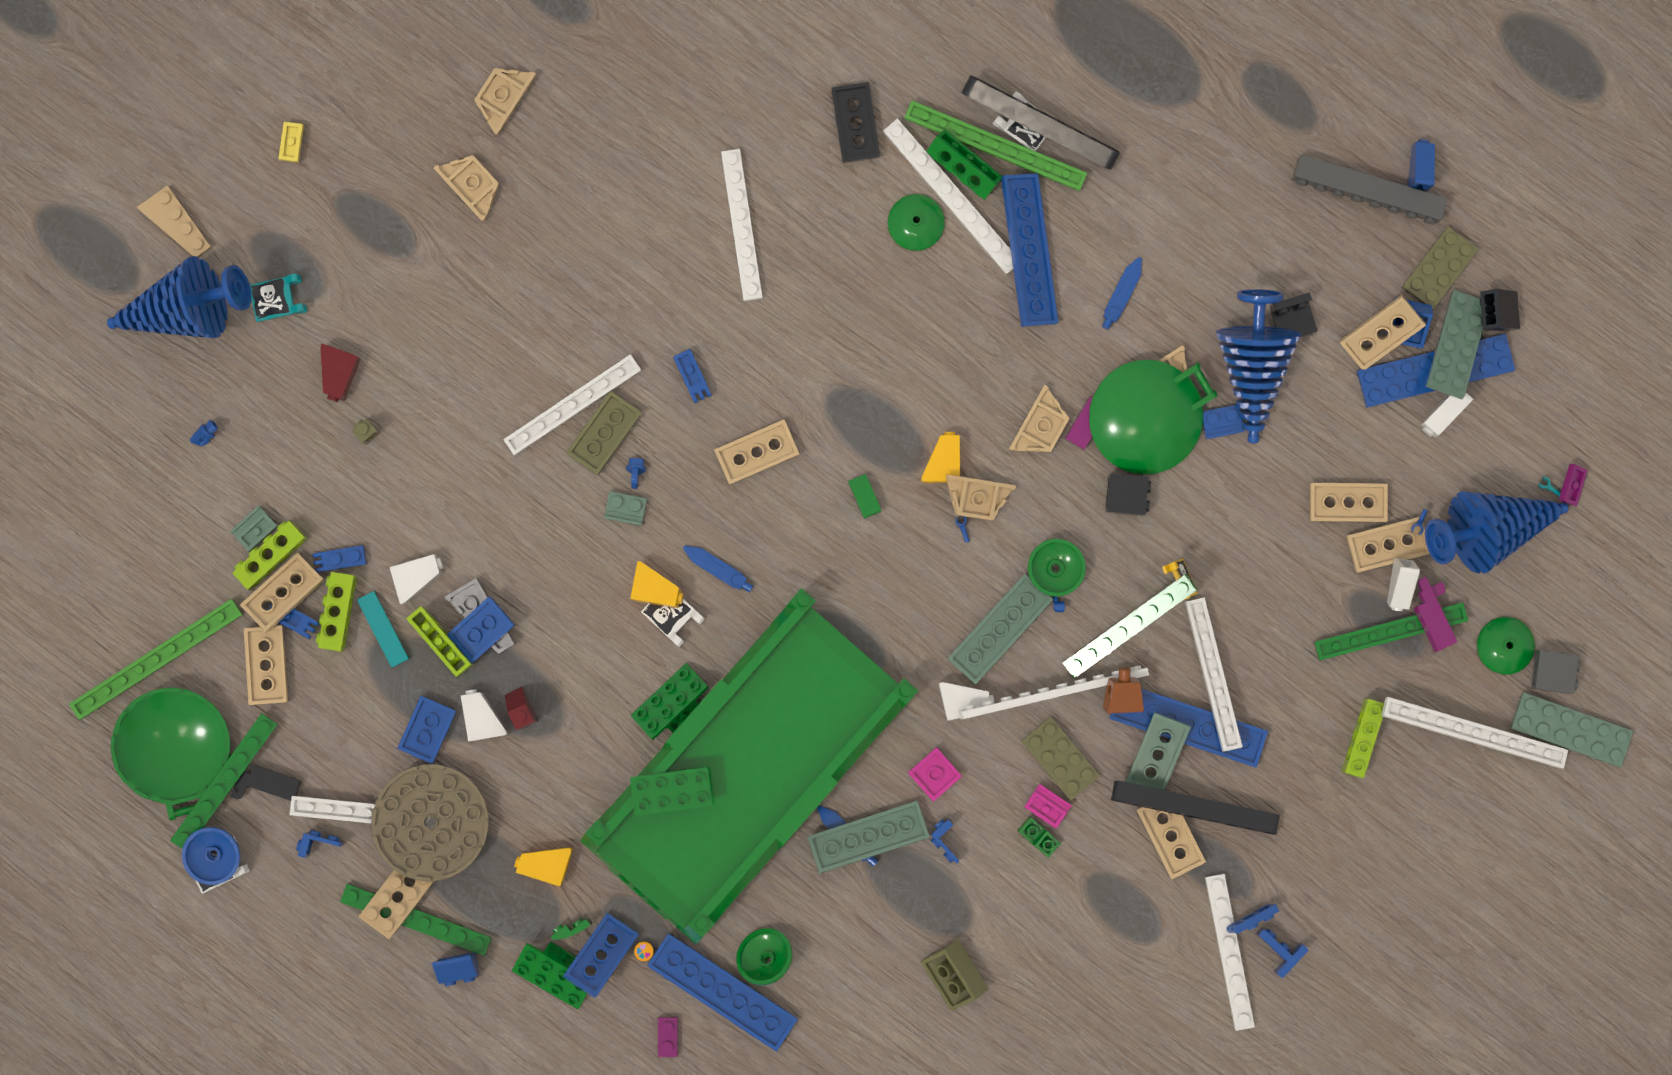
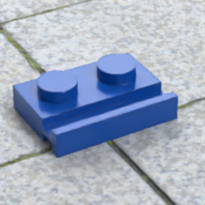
M1237 405L1203 411V428L1206 440L1244 432L1242 418L1239 413L1240 408Z

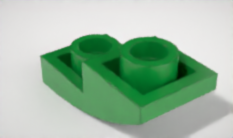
M866 474L848 481V485L864 519L881 512Z
M1030 816L1017 830L1048 858L1061 844Z
M580 918L572 925L574 929L568 924L565 926L560 924L552 930L554 935L551 936V939L559 940L573 936L589 927L592 923L588 918L585 920Z

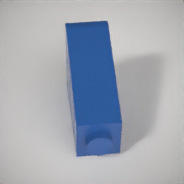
M1418 140V142L1412 145L1407 186L1427 192L1434 186L1435 144L1429 143L1430 141Z

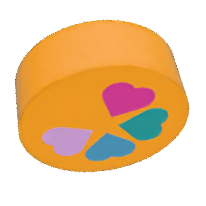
M646 941L638 943L634 949L635 957L640 961H648L654 954L653 946Z

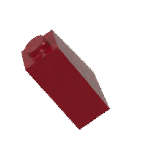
M322 343L323 393L328 395L327 399L337 403L339 400L345 401L361 359L358 356Z
M523 687L505 695L507 712L516 730H522L539 722Z

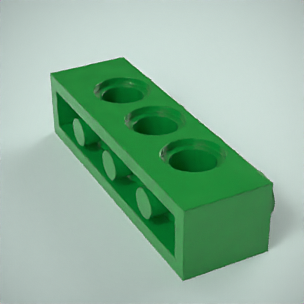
M946 129L936 136L926 151L932 159L938 161L948 172L955 175L963 184L967 185L977 196L984 200L994 191L1002 179V175Z

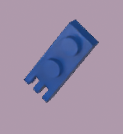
M688 349L673 356L694 403L698 402L695 396L699 394L701 400L705 399L703 391H706L708 397L712 396L691 350Z
M363 545L312 554L313 558L321 557V560L313 561L314 565L322 564V568L315 569L317 573L367 565Z
M271 603V605H270V607L268 608V610H270V609L272 608L273 603ZM293 609L279 624L310 640L312 636L305 632L308 630L314 633L315 629L310 627V624L318 627L319 622Z
M1267 904L1228 925L1226 930L1228 933L1237 934L1246 929L1252 930L1262 920L1268 921L1274 918V914L1279 912L1276 904Z

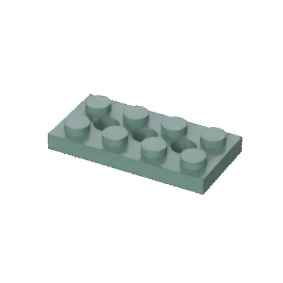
M1154 711L1125 782L1165 790L1191 726ZM1168 732L1171 735L1170 740L1162 741L1160 739L1161 733ZM1155 750H1161L1164 753L1160 759H1155L1152 754ZM1153 767L1156 769V774L1154 776H1147L1145 774L1146 769Z

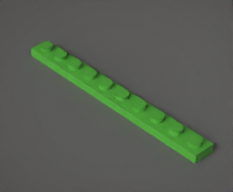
M911 101L904 117L907 121L939 134L946 129L965 145L1079 192L1087 175L1082 170L915 101Z
M230 599L69 703L70 707L79 720L84 719L243 616L235 601Z

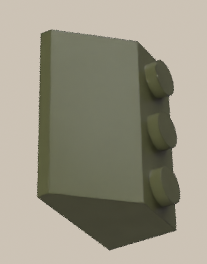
M958 939L921 961L951 1011L976 1000L989 989Z

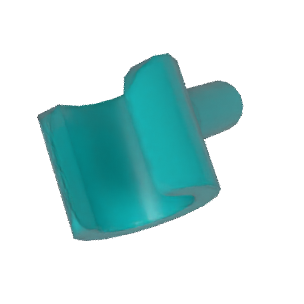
M1542 477L1547 482V486L1538 483V487L1542 490L1548 489L1560 497L1561 492L1550 484V479Z

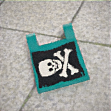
M295 273L286 277L250 285L256 322L307 312L306 304L299 303L294 305L290 287L291 284L302 283L301 275Z

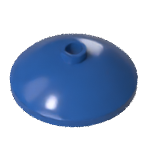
M205 827L191 834L184 843L182 862L185 870L194 880L206 885H217L230 879L237 871L240 864V849L236 840L227 831L217 827ZM212 850L217 851L218 855L214 856Z

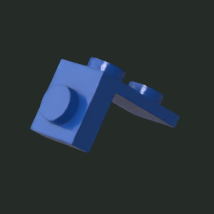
M941 819L934 826L936 829L931 833L933 837L931 841L937 848L941 846L946 851L943 855L950 863L954 861L957 864L959 860L939 839L953 824L948 819L945 821Z
M310 830L309 833H303L302 840L299 839L296 851H299L298 856L306 858L309 857L313 840L339 847L343 846L344 842L339 841L340 837L328 835L327 838L321 836V832Z

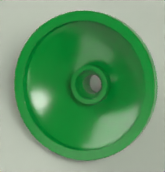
M907 195L899 199L889 212L888 230L892 239L899 246L910 251H922L932 247L940 239L944 230L945 220L942 209L933 199L925 195ZM918 217L920 222L914 223L913 218Z
M1050 539L1042 542L1033 550L1028 560V575L1032 584L1040 592L1049 596L1058 597L1073 592L1079 587L1085 576L1086 566L1081 551L1074 544L1063 539ZM1053 565H1057L1059 567L1058 572H1054L1052 570Z
M1500 617L1489 621L1481 629L1476 647L1481 662L1489 670L1498 674L1508 675L1523 670L1530 663L1535 651V641L1532 632L1523 622L1511 617ZM1507 642L1512 644L1510 649L1506 647Z
M770 928L756 930L749 934L740 944L736 956L737 968L740 974L752 984H772L781 979L790 968L793 957L792 946L787 937L780 931ZM771 959V962L766 964L767 960Z

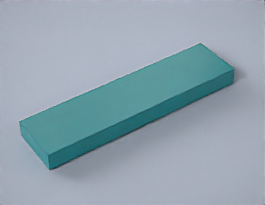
M373 591L357 599L391 668L409 660L376 592Z

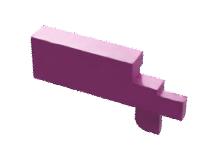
M1090 396L1065 436L1066 440L1085 450L1092 438L1089 427V409L1092 400Z
M1427 577L1417 580L1421 590L1418 595L1422 604L1414 607V610L1434 652H1438L1457 643L1454 633L1436 598L1445 592V586L1443 582L1430 586Z

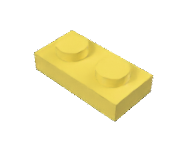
M283 123L279 151L280 161L299 163L304 129L303 124Z

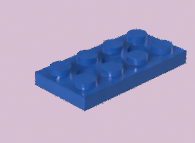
M606 913L563 977L596 999L639 934ZM610 935L615 936L617 943L609 944L607 937ZM604 951L607 957L604 960H599L596 957V953ZM593 967L596 970V974L593 976L587 975L585 968Z

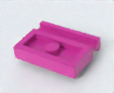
M1039 784L1024 807L1057 829L1072 805Z

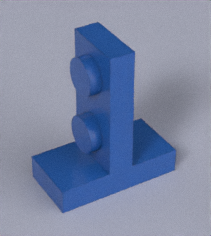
M1260 928L1256 933L1284 959L1274 971L1282 979L1309 951L1303 944L1299 943L1289 953L1291 949L1283 942L1279 944L1275 940L1277 936L1270 929L1265 931L1263 928Z

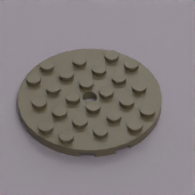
M442 765L415 766L396 775L380 792L372 812L373 840L384 861L401 875L419 881L447 879L469 867L482 851L489 829L487 805L477 786L461 772ZM428 817H432L436 821L433 828H427L425 825V820Z

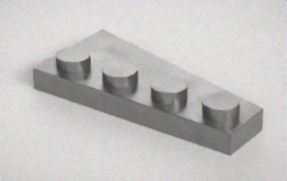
M475 578L444 598L466 618L489 595L479 578ZM508 632L492 648L500 654L515 645L516 642L511 633Z

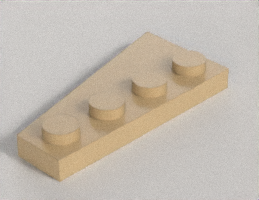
M169 186L164 187L136 207L192 256L200 257L212 249Z

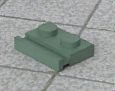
M609 491L604 519L642 526L647 498Z
M258 505L230 532L248 552H251L278 525Z

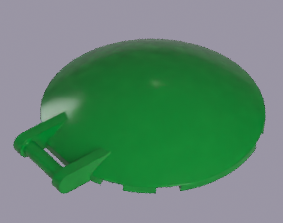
M1136 360L1119 366L1101 381L1091 400L1089 427L1096 447L1109 462L1127 472L1148 475L1169 470L1182 462L1190 454L1202 430V406L1218 396L1216 390L1211 388L1202 373L1199 362L1181 372L1174 366L1161 361ZM1193 373L1206 393L1202 398L1189 378Z
M182 688L156 689L136 698L119 716L111 737L112 761L121 780L139 796L147 800L165 803L170 821L190 813L195 805L174 810L173 805L197 798L200 799L228 760L230 753L229 731L219 710L203 696Z

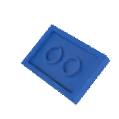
M489 596L447 635L471 663H474L507 634L515 624L495 600Z
M420 696L397 749L434 764L457 711L424 696Z

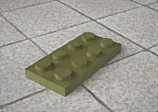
M1448 226L1401 288L1421 303L1432 305L1433 310L1479 249Z
M610 391L566 453L598 475L642 413Z
M1049 717L1021 740L1070 801L1100 777L1052 717Z

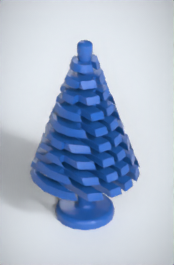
M191 256L140 296L136 297L131 303H128L125 308L120 309L115 314V317L108 318L107 325L110 329L119 327L122 330L131 329L138 332L218 338L221 336L220 333H223L226 328L224 321L227 320L228 313L226 300L235 310L243 311L248 309L252 298L250 284L243 270L236 265H230L223 270L220 283L213 269L210 271L209 264L205 260H199V257Z
M1248 289L1238 291V300L1254 303L1253 326H1232L1216 331L1217 338L1221 340L1219 342L1220 349L1226 352L1222 354L1223 359L1226 363H1229L1226 365L1227 372L1234 375L1229 377L1230 383L1233 386H1237L1233 388V393L1236 397H1242L1236 400L1237 406L1241 409H1249L1239 413L1242 419L1249 420V422H1244L1243 426L1245 430L1249 431L1248 442L1252 444L1259 442V431L1264 430L1265 423L1259 421L1268 419L1270 415L1269 412L1262 410H1268L1273 407L1274 401L1268 398L1273 399L1277 397L1279 390L1275 387L1282 385L1283 379L1280 376L1286 375L1288 368L1285 365L1290 364L1292 360L1290 354H1293L1297 347L1294 343L1298 342L1301 337V333L1295 330L1265 326L1266 304L1278 303L1284 298V293L1275 290Z
M1461 491L1456 494L1458 497H1453L1450 502L1452 505H1449L1448 514L1452 519H1448V524L1438 518L1427 523L1425 527V543L1428 552L1437 563L1442 565L1450 563L1457 553L1462 563L1472 572L1477 574L1482 572L1485 574L1513 552H1516L1520 546H1524L1544 528L1558 520L1560 515L1567 513L1568 505L1564 502L1557 504L1554 501Z

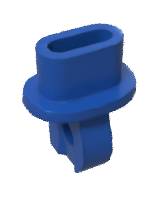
M210 419L206 425L202 424L190 438V442L199 446L206 445L210 438L215 437L214 432L218 429L216 423Z
M629 458V465L626 466V470L632 474L631 488L637 489L639 474L646 471L644 459Z

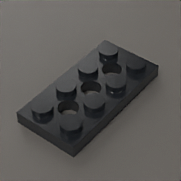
M869 82L831 87L842 163L880 158ZM851 99L858 102L857 108H849L847 105L848 101ZM853 118H858L861 121V125L853 127L850 121ZM855 137H862L864 143L861 146H856L853 143Z

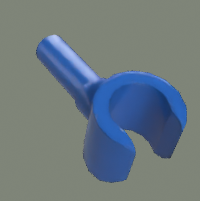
M1423 509L1417 523L1411 526V532L1414 531L1416 526H1419L1420 531L1418 535L1423 533L1422 524L1428 510Z
M963 516L964 523L962 524L957 522L956 517V526L961 529L965 543L969 542L966 531V517Z
M1052 596L1054 611L1064 612V601H1058V597Z

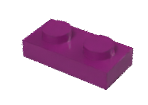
M1569 464L1559 497L1560 501L1571 506L1578 505L1587 469L1576 464Z
M658 1017V1057H677L678 1017Z

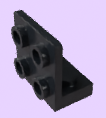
M1310 292L1273 303L1270 306L1275 326L1298 331L1301 333V337L1317 332L1309 302L1312 300Z

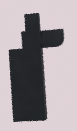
M253 765L251 773L244 771L236 781L231 797L235 799L243 798L248 786L291 801L292 796H297L302 780Z

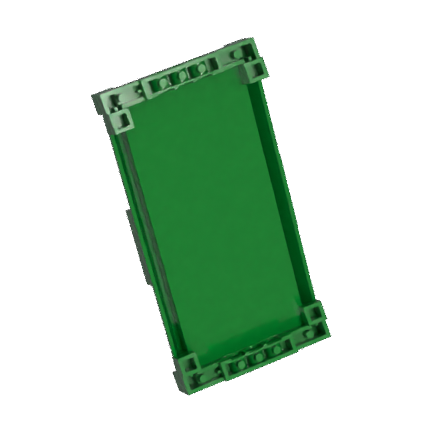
M802 588L728 674L714 686L665 742L662 749L638 775L707 767L712 806L635 816L630 784L611 807L586 831L580 840L585 847L609 867L608 869L660 916L665 920L668 919L695 944L706 935L725 910L774 854L789 840L838 784V781L918 692L905 678L898 684L812 608L816 600Z

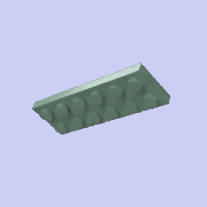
M1457 290L1452 291L1426 387L1461 400L1464 398L1483 329L1481 323L1482 309L1479 298Z
M1024 574L947 659L976 685L1053 599L1049 595L1040 592L1032 584L1030 578Z
M1524 692L1520 696L1510 726L1512 730L1617 767H1622L1633 734L1632 730Z
M918 801L807 836L819 874L930 838Z

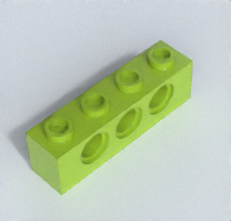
M284 521L281 523L274 535H268L263 540L264 544L259 549L257 547L248 554L250 557L247 560L240 561L234 567L236 570L232 574L247 590L252 591L308 539L293 522ZM285 536L287 544L281 547L279 539ZM271 549L273 551V556L271 559L267 560L265 558V552ZM254 562H257L259 565V569L257 572L253 573L251 571V565Z
M331 572V575L327 576L326 587H328V592L323 598L325 609L324 614L321 613L319 624L322 627L321 632H318L316 637L318 648L344 652L357 576ZM341 587L343 589V595L342 597L337 598L335 596V590ZM335 606L340 609V614L337 617H334L331 613ZM332 625L337 629L334 636H330L328 633V629Z
M420 606L406 618L456 677H461L474 665L449 638L447 632L424 606Z
M1371 699L1363 700L1341 772L1358 778H1364L1383 719L1381 716L1383 703Z

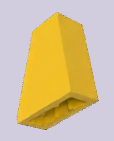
M944 432V435H940L922 475L921 483H947L946 474L960 476V435H955V432Z
M637 561L630 599L637 602L678 608L679 604L683 602L684 593H681L682 590L641 561Z
M567 847L523 853L521 857L517 856L515 861L516 873L562 886L574 848Z

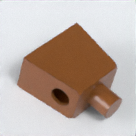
M1121 667L1119 668V677L1108 679L1103 702V709L1107 713L1144 712L1141 684L1135 677H1130V668Z

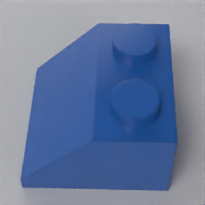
M1407 300L1425 322L1426 326L1401 344L1423 349L1433 316L1432 305ZM1398 317L1392 323L1400 326L1404 320Z
M475 952L437 959L432 962L438 983H444L445 986L455 985L458 980H464V983L475 981V977L480 975Z

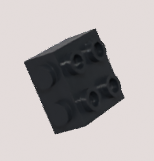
M1492 289L1480 292L1483 330L1506 332L1520 329L1517 291Z
M1110 473L1108 475L1105 513L1145 516L1146 512H1149L1150 507L1147 493L1151 492V482L1148 481V477Z

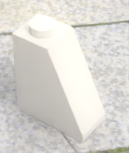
M1465 393L1462 400L1447 394L1420 424L1423 427V432L1430 437L1433 436L1435 438L1439 436L1471 403L1473 398Z
M433 554L390 567L401 605L409 603L442 574L441 569L444 567L441 558H437V555Z
M1394 558L1387 603L1389 607H1392V610L1403 611V609L1410 608L1420 572L1419 567L1413 560Z
M945 682L938 683L947 721L960 718L959 712L964 711L963 707L975 705V708L982 707V702L991 700L995 704L993 695H989L988 691Z
M477 689L465 691L466 695L461 696L468 741L509 735L507 728L482 692L477 693Z

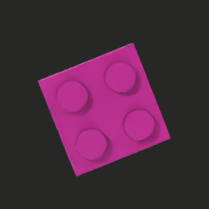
M937 747L908 772L933 802L962 777Z

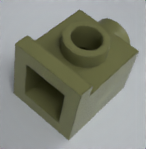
M368 418L357 422L354 425L355 429L352 431L365 445L380 433Z

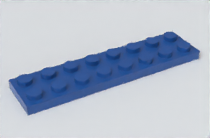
M1038 174L1002 176L1001 183L1021 327L1058 324Z
M1506 334L1479 341L1469 382L1516 371ZM1435 351L1369 367L1366 370H1358L1357 375L1366 408L1437 391L1426 387Z
M1141 689L1144 712L1110 714L1109 719L1146 731L1155 711L1191 726L1184 744L1257 768L1268 733L1267 730L1236 720L1242 748L1222 752L1212 712ZM1163 732L1160 735L1168 739L1171 738L1168 732Z
M668 933L647 965L776 1052L798 1020L797 1017L670 933Z

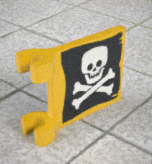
M1183 558L1162 567L1164 574L1172 571L1176 580L1187 574L1193 582ZM1197 590L1185 599H1188L1198 594Z

